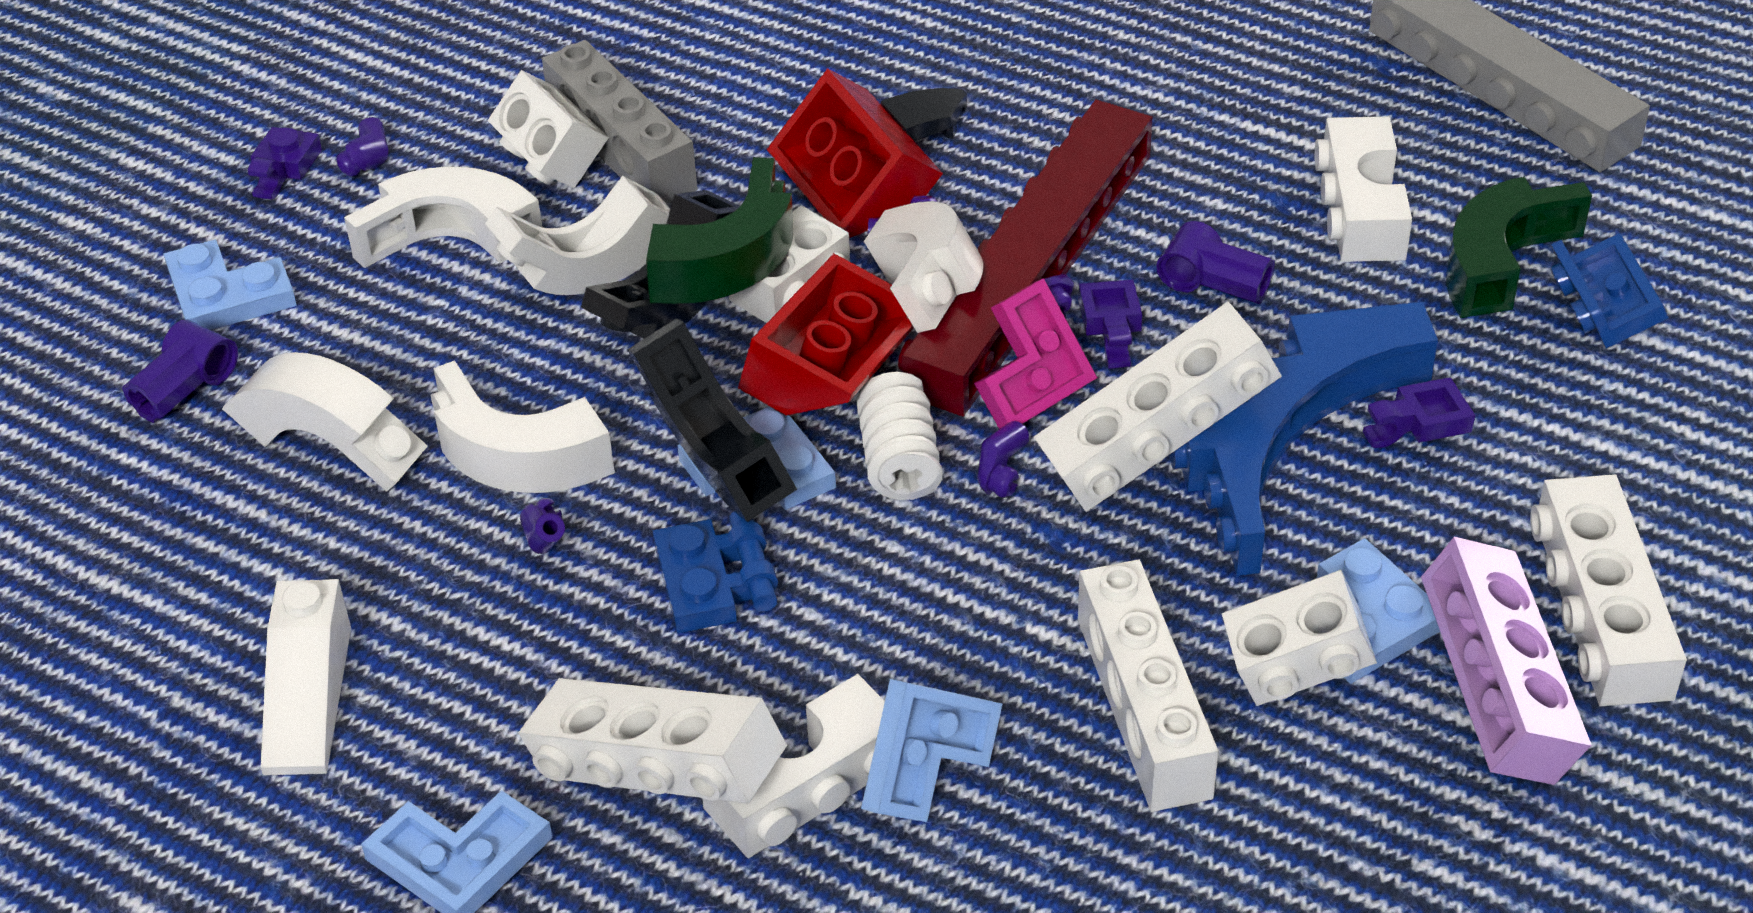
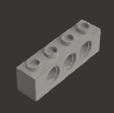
M583 40L576 44L567 45L563 49L542 58L545 81L556 86L609 137L597 155L620 178L624 176L655 192L666 204L673 201L674 194L698 190L693 141L588 41Z

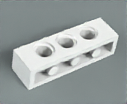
M1228 301L1042 430L1034 438L1083 509L1087 512L1247 400L1260 393L1263 389L1281 378L1282 375L1261 339Z
M1617 475L1544 480L1539 505H1534L1531 509V530L1535 541H1542L1547 553L1546 573L1549 584L1552 587L1558 586L1562 597L1561 612L1564 628L1568 634H1575L1579 646L1578 666L1583 681H1591L1599 707L1675 701L1687 659Z
M1140 559L1081 570L1079 573L1078 622L1150 811L1155 812L1212 800L1214 798L1218 748Z
M559 678L518 732L533 757L532 760L536 769L545 778L560 782L565 780L597 784L606 788L621 787L649 791L655 794L668 793L699 797L708 801L723 800L747 804L750 803L787 747L762 698Z

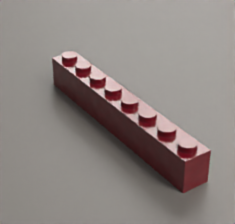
M1095 99L1082 117L1078 116L1075 118L1069 135L1061 146H1054L1052 148L1046 165L1037 177L1032 176L1028 180L1023 196L1014 208L1008 207L1005 210L998 229L990 239H984L979 245L978 252L983 260V273L975 291L956 295L936 329L919 332L914 339H908L901 349L898 359L899 370L903 371V373L912 374L922 380L923 392L930 400L931 406L962 417L966 415L980 395L974 383L998 370L1013 349L991 307L1038 280L1067 274L1150 158L1153 116Z

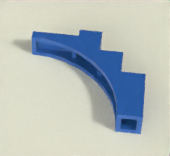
M1423 302L1290 316L1287 339L1280 340L1279 357L1272 358L1282 377L1169 455L1172 468L1182 470L1187 491L1204 490L1208 509L1217 508L1219 515L1216 521L1218 545L1222 553L1230 552L1237 576L1261 573L1265 528L1260 497L1270 472L1287 448L1317 421L1350 402L1387 389L1432 380L1438 338Z

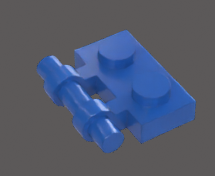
M732 512L729 516L732 529L729 533L715 535L711 519L652 530L654 546L677 634L737 622L735 603L752 600L754 608L761 612L769 611L777 605L775 589L778 586V579L773 564L765 560L763 551L766 548L767 542L761 525L754 522V519L746 522L735 512ZM741 561L742 569L740 572L726 574L724 564Z

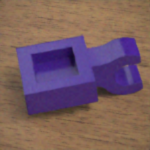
M271 127L250 156L251 163L247 170L248 175L259 177L258 184L252 191L253 197L273 200L278 196L281 186L287 178L302 180L322 151L319 134L297 131L292 128Z
M1134 280L1079 284L1078 302L1086 336L1103 334L1108 369L1131 367L1128 345H1132L1131 332L1142 331V311Z
M1451 377L1398 387L1395 401L1380 400L1368 405L1367 411L1374 420L1375 425L1363 427L1362 432L1373 448L1390 446L1409 431H1412L1418 443L1471 433L1476 415Z

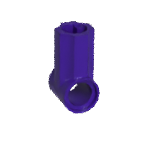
M1190 221L1185 222L1178 229L1159 257L1156 269L1161 281L1176 291L1192 292L1202 285L1261 304L1274 275L1275 260L1222 243L1219 234L1211 226L1203 222Z
M189 319L180 320L168 330L163 340L162 353L122 387L126 401L134 407L139 416L155 423L203 382L214 386L226 381L237 364L238 347L234 341Z

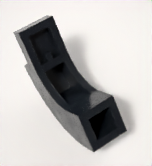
M708 190L674 194L667 224L695 225L713 222L733 213L740 205ZM645 264L636 274L625 280L586 287L581 308L600 317V323L609 329L619 332H631L645 339L675 319H679L686 324L703 308L707 301L679 304L650 303L647 265Z
M675 319L627 349L651 390L649 394L670 430L703 477L737 515L748 522L797 490L770 440L756 432L728 399L684 322Z

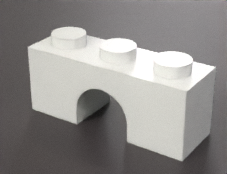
M1390 116L1327 118L1324 139H1317L1315 142L1316 171H1324L1321 177V201L1323 205H1331L1327 214L1329 240H1337L1341 262L1406 260L1412 216L1405 184H1392L1397 147Z
M856 674L806 704L808 742L813 751L798 758L779 757L749 804L702 799L704 810L748 859L768 846L781 844L790 837L795 829L821 813H830L836 810L845 802L847 797L866 786L885 701L859 674Z

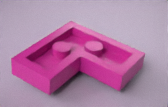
M1044 278L1028 285L991 307L1017 356L1013 361L974 383L999 429L1011 421L1025 423L1097 378Z

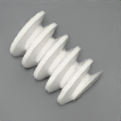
M903 372L883 373L871 378L861 388L857 396V412L862 432L867 476L874 490L885 497L896 500H914L927 496L937 489L942 481V466L939 463V449L936 447V433L933 430V417L930 414V400L923 392L922 380L912 374Z

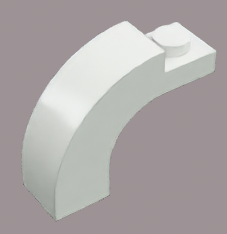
M468 167L428 168L390 178L378 184L381 199L344 217L353 258L364 268L412 243L439 236H454L471 240L483 247L498 262L503 263L507 259L496 249L499 241L485 225V222L497 207L542 227L538 199L515 181L497 173Z
M622 176L603 202L591 214L572 225L561 228L539 227L500 207L494 210L485 222V225L499 241L496 245L498 252L518 268L534 289L555 295L584 294L588 286L619 281L646 264L653 224H667L670 208L658 194Z
M932 201L918 202L885 210L864 240L886 279L892 284L890 287L891 291L917 333L936 329L956 295L975 291L983 273V260L955 211L944 203Z
M284 353L270 358L222 408L264 447L280 432L292 429L306 431L325 439L343 452L386 492L400 480L428 447L386 409L394 398L359 372L341 363L308 353Z
M455 360L433 368L438 392L431 394V400L435 410L434 415L442 452L466 476L490 487L506 491L545 493L580 487L615 473L609 432L585 397L543 413L531 415L508 414L489 407L477 396Z

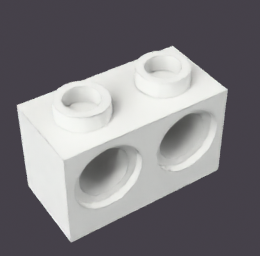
M523 70L519 72L488 119V122L502 135L499 141L500 144L514 155L526 159L528 164L525 169L535 178L548 185L557 180L575 188L609 138L556 86Z
M801 205L793 211V240L787 255L780 265L760 282L741 292L730 295L729 300L767 323L833 253L850 262L849 232Z
M1342 570L1222 613L1237 671L1256 706L1273 700L1286 699L1295 692L1332 679L1347 677L1357 670L1377 664L1359 606Z

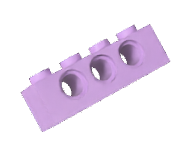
M1453 537L1421 576L1488 768L1492 773L1555 785L1592 745L1516 551Z

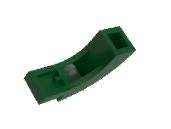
M753 157L747 196L741 206L728 216L713 222L695 225L653 224L646 257L650 303H697L727 297L760 282L780 265L787 255L793 240L792 193H786L785 180H776L775 158Z
M1525 176L1514 178L1485 189L1463 207L1454 225L1446 272L1448 294L1460 318L1513 310L1521 270L1512 254L1513 251L1529 245L1584 236L1592 194L1584 182L1532 190Z

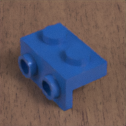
M1621 233L1573 256H1570L1562 240L1551 244L1559 263L1550 267V270L1564 297L1575 293L1578 300L1570 303L1579 324L1585 334L1595 329L1606 349L1669 318L1663 303Z

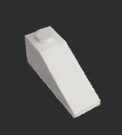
M339 579L276 582L267 628L261 770L263 775L327 774L351 632V625Z

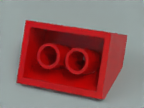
M828 68L767 148V151L775 158L777 163L823 218L849 232V238L867 232L869 218H880L885 210L910 204L914 196H926L943 175L940 169L866 88Z
M833 253L751 339L738 389L786 416L849 403L914 327L891 291L890 287L892 284Z

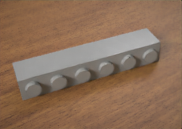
M1373 0L1369 27L1371 33L1601 173L1641 147L1650 109L1649 104L1472 0Z

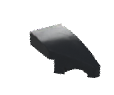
M955 88L924 89L882 100L881 105L914 142L938 132H942L946 138L954 139L961 111L965 112L967 107V93L962 89Z

